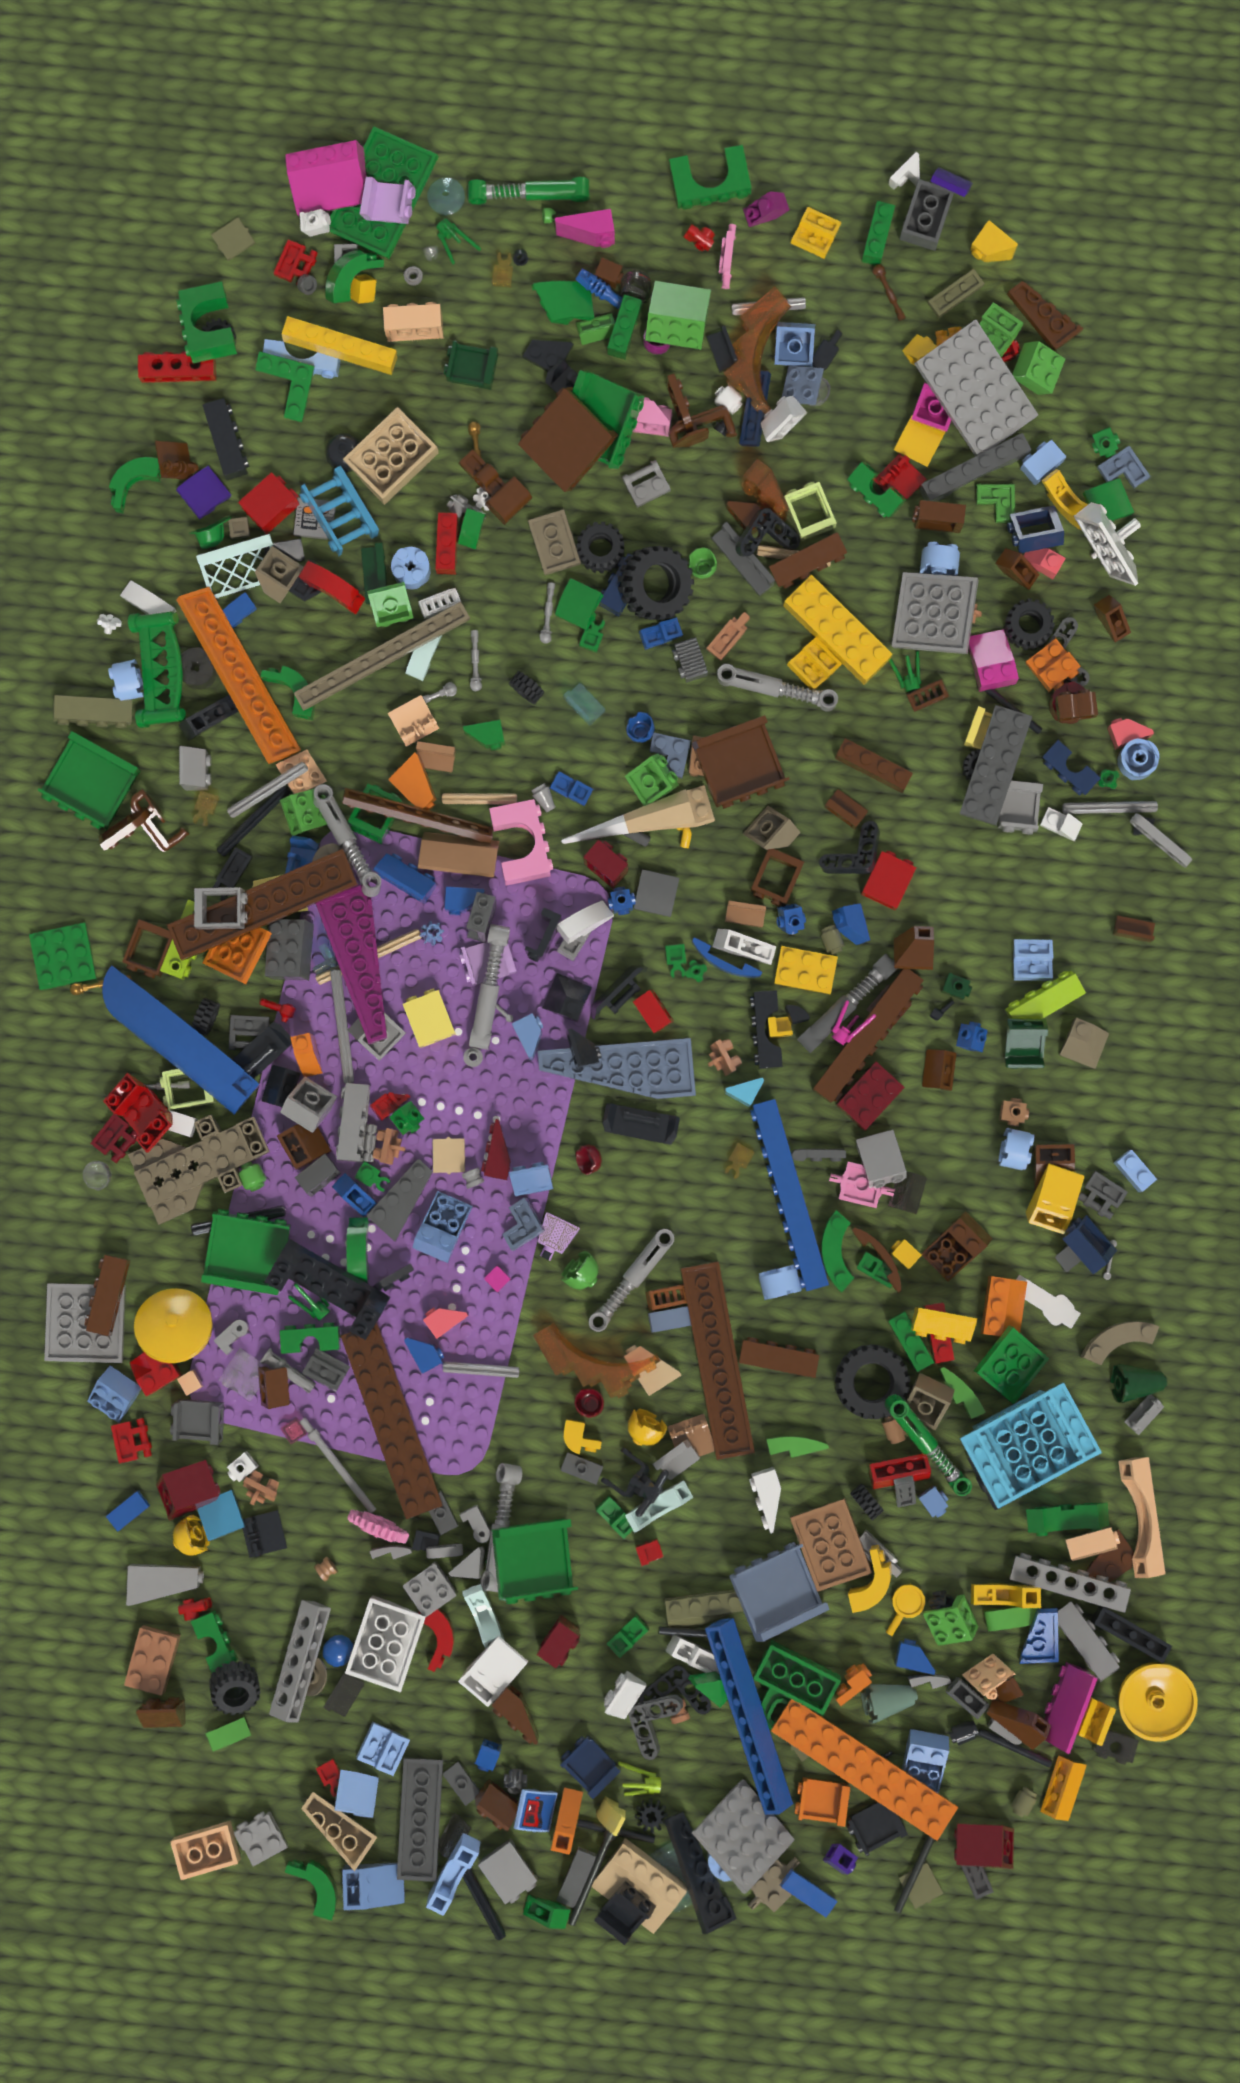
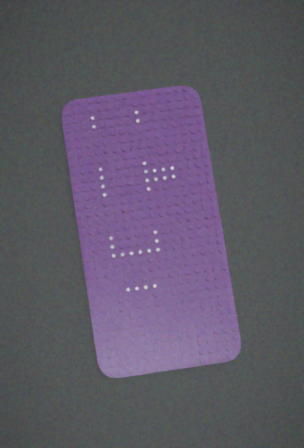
M331 831L321 840L319 848L331 843L338 845ZM353 831L357 838L356 846H359L358 850L362 851L361 855H364L363 859H366V864H369L368 868H371L372 871L386 853L389 855L394 853L401 857V862L407 866L411 863L418 868L422 838L389 831L381 845ZM497 856L494 877L419 869L417 872L422 875L425 873L435 878L434 882L437 884L426 904H423L382 878L379 894L371 897L377 947L414 929H419L422 933L424 931L421 927L423 925L428 927L429 921H432V924L440 923V929L444 930L439 935L443 939L440 942L436 940L434 946L429 942L424 944L425 940L422 937L378 958L384 1013L406 1034L379 1061L349 1033L354 1082L352 1084L371 1086L367 1124L377 1125V1132L378 1130H386V1128L399 1131L389 1118L392 1114L381 1121L370 1108L373 1102L385 1093L388 1094V1092L410 1095V1099L403 1105L412 1101L425 1118L419 1124L421 1128L413 1134L408 1132L402 1135L399 1131L398 1138L402 1139L400 1147H405L406 1150L405 1152L399 1151L398 1158L394 1157L393 1165L379 1162L380 1160L375 1158L373 1162H367L381 1171L379 1177L390 1179V1183L382 1181L380 1184L385 1189V1192L378 1190L375 1183L370 1188L354 1178L363 1162L337 1160L336 1147L339 1144L338 1127L341 1125L342 1119L340 1118V1107L344 1103L341 1093L342 1087H345L346 1084L343 1080L332 983L330 980L319 985L315 976L337 966L338 962L316 904L309 906L308 911L301 912L299 920H306L314 924L309 981H284L279 1004H292L296 1011L293 1018L288 1019L286 1023L281 1021L282 1016L277 1011L275 1022L280 1024L291 1037L311 1033L315 1036L323 1074L307 1078L337 1096L331 1111L318 1128L331 1149V1152L326 1155L342 1174L312 1197L306 1194L294 1177L315 1161L296 1170L277 1138L278 1134L298 1123L280 1113L282 1107L261 1101L272 1065L299 1072L300 1076L297 1085L304 1078L291 1045L262 1071L252 1117L255 1116L270 1150L267 1154L252 1161V1164L257 1163L261 1165L267 1177L264 1182L265 1186L253 1192L244 1189L243 1185L234 1189L229 1207V1214L237 1215L238 1212L247 1213L284 1205L286 1215L269 1219L268 1221L275 1222V1219L286 1220L287 1224H291L289 1239L347 1271L346 1245L349 1218H362L363 1216L349 1205L333 1189L332 1185L346 1173L378 1204L418 1158L433 1171V1139H447V1137L451 1139H465V1172H455L450 1175L447 1173H432L396 1242L370 1219L368 1228L369 1285H375L380 1280L410 1263L414 1268V1271L409 1273L410 1278L401 1283L399 1280L394 1283L395 1286L386 1292L384 1289L381 1290V1292L390 1296V1299L377 1322L430 1470L441 1475H460L472 1470L483 1460L490 1445L505 1377L443 1372V1363L422 1374L404 1339L409 1337L433 1344L436 1348L440 1347L445 1356L442 1358L444 1362L508 1366L538 1236L517 1250L511 1251L502 1234L518 1224L509 1207L524 1197L529 1200L542 1223L549 1190L516 1197L510 1175L507 1181L484 1176V1172L481 1169L483 1160L487 1161L488 1153L485 1150L487 1141L491 1142L492 1134H489L491 1122L495 1123V1119H499L511 1159L509 1172H513L514 1167L525 1166L528 1169L532 1168L534 1163L543 1162L549 1166L552 1178L575 1079L539 1071L537 1051L570 1048L566 1031L571 1028L582 1036H586L591 1005L594 1002L612 925L611 918L594 929L574 961L557 952L564 940L558 931L544 961L539 960L535 962L527 958L525 947L537 950L550 923L541 918L543 908L560 914L563 921L578 911L602 900L609 908L607 899L609 895L597 881L583 875L557 869L550 870V877L506 886L501 863L512 861L513 859ZM353 866V873L358 882V886H360L361 883L359 881L358 874L356 873L357 871L354 870L355 866ZM369 882L370 887L376 886L375 883ZM446 887L485 889V894L496 897L497 907L492 924L510 927L508 944L517 973L497 979V985L500 986L497 1004L508 1015H512L514 1019L512 1022H507L506 1017L495 1008L490 1046L488 1050L477 1048L483 1055V1060L477 1067H470L465 1063L464 1053L469 1048H475L469 1047V1042L474 1025L480 984L473 986L471 982H467L465 971H468L466 963L462 964L459 953H462L461 947L468 948L484 942L467 938L469 932L467 923L472 907L465 913H460V916L449 915V912L445 911ZM557 973L592 987L578 1023L542 1009ZM342 976L349 1029L358 1019V1015ZM430 989L439 990L456 1035L420 1048L403 1004L406 1003L407 998L412 996L419 998L424 996L425 991ZM533 1013L534 1017H539L544 1028L541 1029L542 1036L535 1057L530 1061L512 1023ZM471 1054L470 1060L475 1061L477 1058L476 1054ZM376 1138L375 1148L382 1149L383 1141H378ZM479 1168V1174L485 1182L467 1189V1182L462 1178V1174ZM437 1191L473 1206L448 1263L412 1248L418 1230ZM497 1265L511 1278L498 1292L484 1280ZM288 1279L278 1295L211 1284L206 1304L212 1316V1334L205 1348L193 1357L190 1371L193 1369L196 1371L203 1387L191 1393V1399L224 1402L225 1424L284 1438H289L283 1429L296 1419L300 1421L306 1417L313 1428H317L320 1432V1437L329 1448L385 1461L342 1339L341 1349L323 1351L350 1366L337 1392L309 1378L316 1385L310 1393H307L288 1379L289 1405L267 1409L261 1405L258 1367L266 1366L272 1369L267 1364L260 1363L270 1348L280 1358L284 1357L287 1361L286 1363L300 1373L303 1372L315 1349L320 1350L318 1340L313 1336H308L302 1343L303 1352L281 1354L280 1330H285L284 1326L296 1325V1329L304 1328V1324H315L316 1327H323V1323L335 1322V1326H340L341 1337V1335L350 1332L349 1329L356 1317L328 1302L330 1304L328 1306L330 1312L320 1321L317 1318L313 1319L309 1313L288 1298L291 1295L311 1310L312 1305L295 1288L294 1284L297 1283ZM300 1286L315 1303L318 1301L322 1303L318 1295ZM432 1308H435V1310L438 1308L456 1310L469 1314L468 1317L437 1339L423 1321L426 1318L425 1313ZM236 1320L246 1321L250 1328L248 1334L239 1337L231 1345L234 1350L229 1355H226L214 1340ZM305 1429L306 1434L297 1439V1441L317 1445L309 1439Z

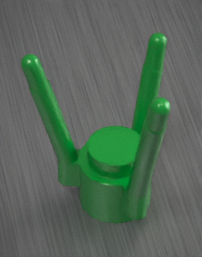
M448 219L442 220L436 226V229L439 231L437 236L440 238L452 264H455V261L445 238L450 239L453 237L457 243H461V240L455 233H458L478 251L481 250L473 240L458 229L454 223L451 224Z
M916 651L915 658L916 676L912 673L909 656H905L909 674L904 676L905 680L902 679L891 658L889 663L900 682L901 689L905 688V692L920 689V684L922 683L920 679L919 651Z
M294 1284L295 1288L312 1305L311 1310L291 1295L288 1298L309 1313L313 1319L317 1318L320 1321L330 1312L328 1308L330 1304L325 1299L320 1297L322 1303L320 1301L315 1303L298 1284Z

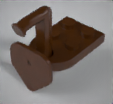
M675 374L667 376V390L679 419L669 433L673 448L690 447L705 441L709 437L708 428L698 430L697 427L722 418L727 429L726 436H737L731 415L725 406H719L690 417L689 402L687 397L682 394L683 387L680 379H676ZM684 431L686 435L679 439L677 433Z
M142 788L131 797L130 806L132 813L99 835V842L104 851L108 848L113 849L119 844L118 841L120 839L130 837L134 834V830L141 825L155 845L161 851H167L181 842L187 835H190V833L181 827L176 835L166 840L151 820L157 815L162 823H165V816L153 799ZM144 797L149 804L147 808L141 807L138 803Z

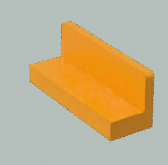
M1058 1755L1040 1810L1041 1813L1054 1819L1069 1821L1086 1769L1085 1764L1074 1762Z

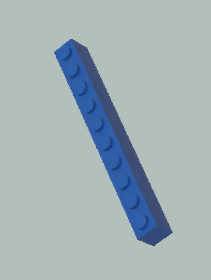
M773 1099L753 1105V1110H750L753 1121H757L758 1128L755 1129L758 1140L762 1139L764 1147H761L763 1158L768 1159L769 1165L766 1166L768 1176H772L774 1184H771L774 1196L778 1195L780 1201L777 1203L779 1214L783 1213L785 1218L782 1224L785 1233L789 1232L790 1240L787 1241L790 1251L795 1253L796 1258L793 1259L794 1266L797 1270H800L801 1277H799L801 1289L805 1288V1291H810L828 1286L829 1283L776 1100Z
M734 1618L721 1619L705 1628L764 1814H780L793 1805V1801Z

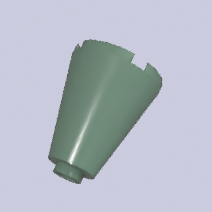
M869 1684L865 1687V1692L861 1693L864 1713L871 1718L868 1722L871 1724L877 1723L915 1705L917 1700L916 1690L912 1689L910 1685Z

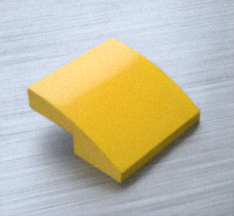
M807 207L791 240V244L825 259L842 222Z
M911 416L894 450L928 467L945 431L911 420Z
M817 637L809 642L787 664L810 690H816L842 665Z
M1091 1697L1077 1735L1102 1746L1116 1709Z

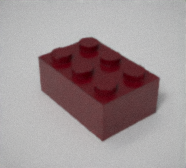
M598 839L583 857L584 865L614 889L628 873V860L620 853L616 855L612 850L613 847L605 840L601 842Z
M875 1062L836 1106L865 1131L905 1087L879 1063Z
M560 1615L539 1645L537 1656L554 1668H557L558 1665L563 1666L569 1657V1649L574 1650L580 1641V1628Z

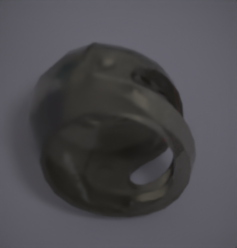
M639 269L628 271L621 281V296L628 295L641 299L642 304L647 303L650 298L649 291L652 285L649 275Z

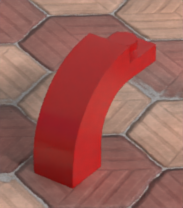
M310 561L306 563L298 576L310 587L332 597L353 614H357L366 599L352 585Z
M441 1608L427 1616L424 1624L434 1631L437 1638V1648L428 1667V1670L433 1672L436 1671V1668L441 1669L445 1660L442 1655L450 1657L454 1647L453 1626Z

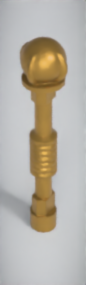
M471 422L468 426L469 435L473 439L474 451L481 457V450H479L478 445L480 425L477 422Z
M131 974L125 975L132 980ZM104 980L88 985L82 983L72 984L70 992L73 995H80L81 993L84 994V991L88 989L102 988Z

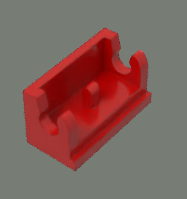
M653 989L633 1001L653 1033L662 1030L674 1022Z

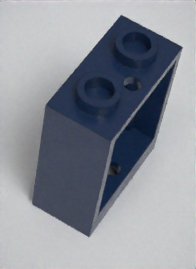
M1054 505L1010 514V522L1007 523V529L1009 534L1012 533L1013 546H1017L1019 553L1064 545V529ZM1048 523L1050 528L1048 531L1022 535L1020 528Z
M1086 1215L1082 1219L1080 1217L1076 1218L1070 1224L1071 1226L1065 1230L1067 1234L1063 1240L1091 1273L1095 1274L1108 1264L1117 1249Z

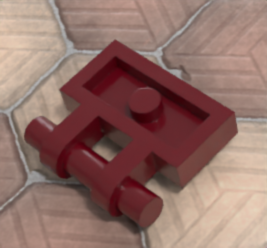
M113 1114L90 1144L104 1155H107L112 1150L115 1154L111 1160L117 1164L121 1158L125 1157V1152L129 1147L136 1143L135 1139L139 1135L134 1130L131 1134L127 1133L126 1130L130 1125L118 1115ZM122 1136L126 1140L118 1148L115 1144Z

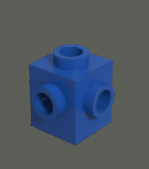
M618 887L614 888V892H610L611 897L607 899L609 909H613L614 914L626 915L633 910L632 905L636 904L634 893L630 894L629 889ZM624 897L625 902L619 903L618 898Z
M790 904L777 907V925L782 931L787 934H796L798 930L804 929L806 918L801 906Z
M970 1022L969 1025L961 1024L956 1046L970 1051L983 1052L988 1030L981 1028V1024Z

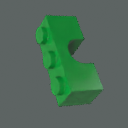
M877 201L862 258L863 263L871 265L881 264L895 205Z
M624 295L607 347L608 355L626 360L633 330L638 323L642 310L641 299Z
M861 462L848 477L849 486L856 492L860 491L867 503L870 505L873 503L878 507L877 512L880 515L892 517L907 499L894 487H889L884 494H878L873 488V482L879 474L866 462Z
M905 1311L887 1320L916 1372L934 1363L920 1336L915 1335L916 1331L911 1330L912 1322Z
M335 1322L323 1323V1327H316L315 1324H304V1328L296 1329V1325L284 1326L285 1330H280L281 1354L303 1352L302 1343L308 1336H313L318 1340L320 1351L341 1349L340 1326H335Z
M214 1610L191 1621L198 1640L203 1637H211L216 1641V1652L206 1657L211 1673L216 1672L215 1669L222 1667L224 1663L229 1664L230 1661L237 1663L238 1656L235 1650L230 1648L229 1643L231 1640L227 1631L224 1632L221 1626L223 1620L219 1613L217 1614Z

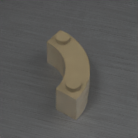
M1134 1321L1109 1326L1089 1341L1080 1357L1102 1365L1108 1354L1122 1344L1137 1341L1153 1344L1160 1326Z

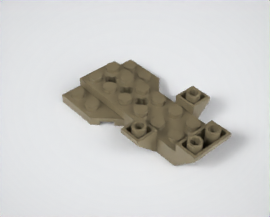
M209 1115L194 1122L197 1132L203 1141L189 1147H184L169 1140L161 1139L149 1153L141 1148L128 1154L135 1170V1177L148 1206L151 1207L158 1225L195 1209L199 1194L206 1182L218 1177L224 1193L243 1185L238 1174L240 1172L239 1167L248 1162L255 1161L270 1152L255 1116L222 1131L214 1117ZM193 1161L195 1163H199V1166H197V1171L191 1168V1166L193 1165ZM176 1169H177V1171H180V1170H181V1174L179 1175V1177H180L179 1179H178V1177H175V1176H174V1174L176 1173V1172H175ZM158 1177L164 1179L162 1187L157 1185Z

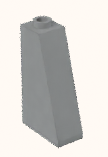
M131 1564L128 1566L126 1606L198 1588L200 1583L204 1581V1571H201V1566Z

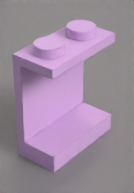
M366 177L360 215L365 220L408 224L409 218L412 216V199L415 198L414 186L409 180H405L404 185L378 183L373 177Z
M488 942L468 948L461 947L462 953H459L462 964L466 963L468 971H465L467 982H471L473 986L481 984L484 981L483 979L486 978L485 972H487L486 967L488 966L486 962L489 961L487 957L490 955L488 953L490 952V943ZM509 944L504 947V953L501 954L503 958L500 959L502 963L499 965L501 967L498 970L500 972L498 974L499 978L517 973Z

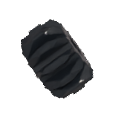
M649 1798V1804L643 1800L641 1802L643 1807L637 1806L636 1808L640 1812L635 1814V1818L640 1819L637 1825L641 1826L644 1824L643 1831L650 1827L651 1833H654V1827L659 1831L662 1830L659 1823L666 1825L663 1819L668 1817V1813L663 1812L666 1806L662 1805L659 1807L660 1800H657L655 1804H653L652 1798ZM655 1812L656 1818L648 1819L647 1813Z

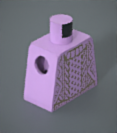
M546 1212L542 1225L545 1231L538 1238V1243L545 1245L540 1256L550 1261L555 1251L563 1254L580 1228Z

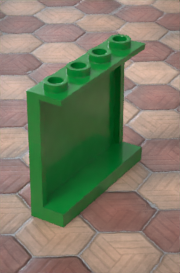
M580 370L572 393L609 431L614 430L619 435L598 461L609 465L608 468L619 469L623 464L626 448L630 445L632 431L637 426L639 412L644 407L645 396L595 373Z
M71 731L68 736L70 741L42 789L38 788L37 791L42 794L41 798L51 803L54 800L58 803L57 806L67 812L70 809L75 812L74 816L82 821L86 818L92 821L90 825L99 830L101 828L107 830L141 770Z
M218 1209V1212L215 1211L212 1214L213 1220L201 1282L278 1295L280 1291L264 1281L289 1240L291 1224H287V1221L282 1219H275L274 1222L268 1221V1217L264 1216L251 1218L246 1213L238 1212L237 1215L229 1214L228 1210Z
M562 1518L492 1529L499 1600L506 1601V1604L518 1603V1599L533 1601L536 1600V1596L552 1598L555 1593L570 1595L572 1594L571 1591L578 1590V1587L573 1586L567 1534V1528L572 1527L571 1519Z

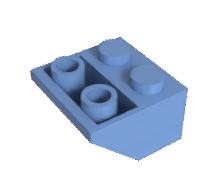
M109 1366L97 1380L87 1402L105 1413L110 1419L119 1423L136 1400L141 1388L118 1370Z

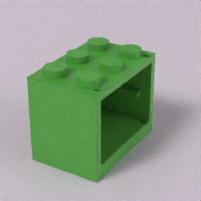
M655 281L648 312L645 341L701 350L711 290Z

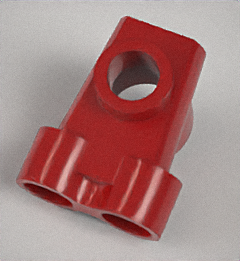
M691 224L683 238L695 243V247L698 250L708 251L714 243L713 238L715 234L709 228L703 227L700 231L699 228Z
M194 1598L183 1600V1604L178 1606V1612L180 1615L183 1614L184 1621L199 1618L200 1611L212 1608L211 1598H204L199 1601H194Z

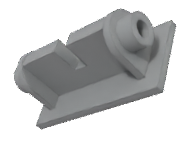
M460 494L451 496L450 498L454 501L450 500L447 504L449 511L457 513L458 517H461L463 512L466 513L467 508L483 512L477 506H471L467 503L468 499Z
M1148 1395L1124 1422L1139 1435L1164 1406L1157 1398Z

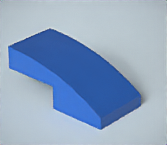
M243 593L224 608L223 612L232 628L243 622L242 619L257 610L248 595Z
M677 618L660 622L658 625L639 631L645 650L683 636Z
M559 771L549 789L583 806H585L593 791L591 787Z
M138 1490L109 1513L106 1518L118 1532L145 1511L150 1504Z

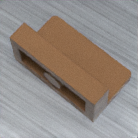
M417 741V754L421 757L425 769L453 772L456 754L455 747Z
M728 901L725 922L763 928L766 906Z

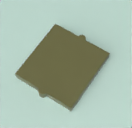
M239 218L234 219L211 234L218 245V250L222 251L228 261L255 244V241L249 234V229L245 228Z
M927 1862L923 1864L909 1894L915 1909L927 1902L931 1903V1900L944 1894ZM911 1871L899 1877L903 1887L905 1886Z

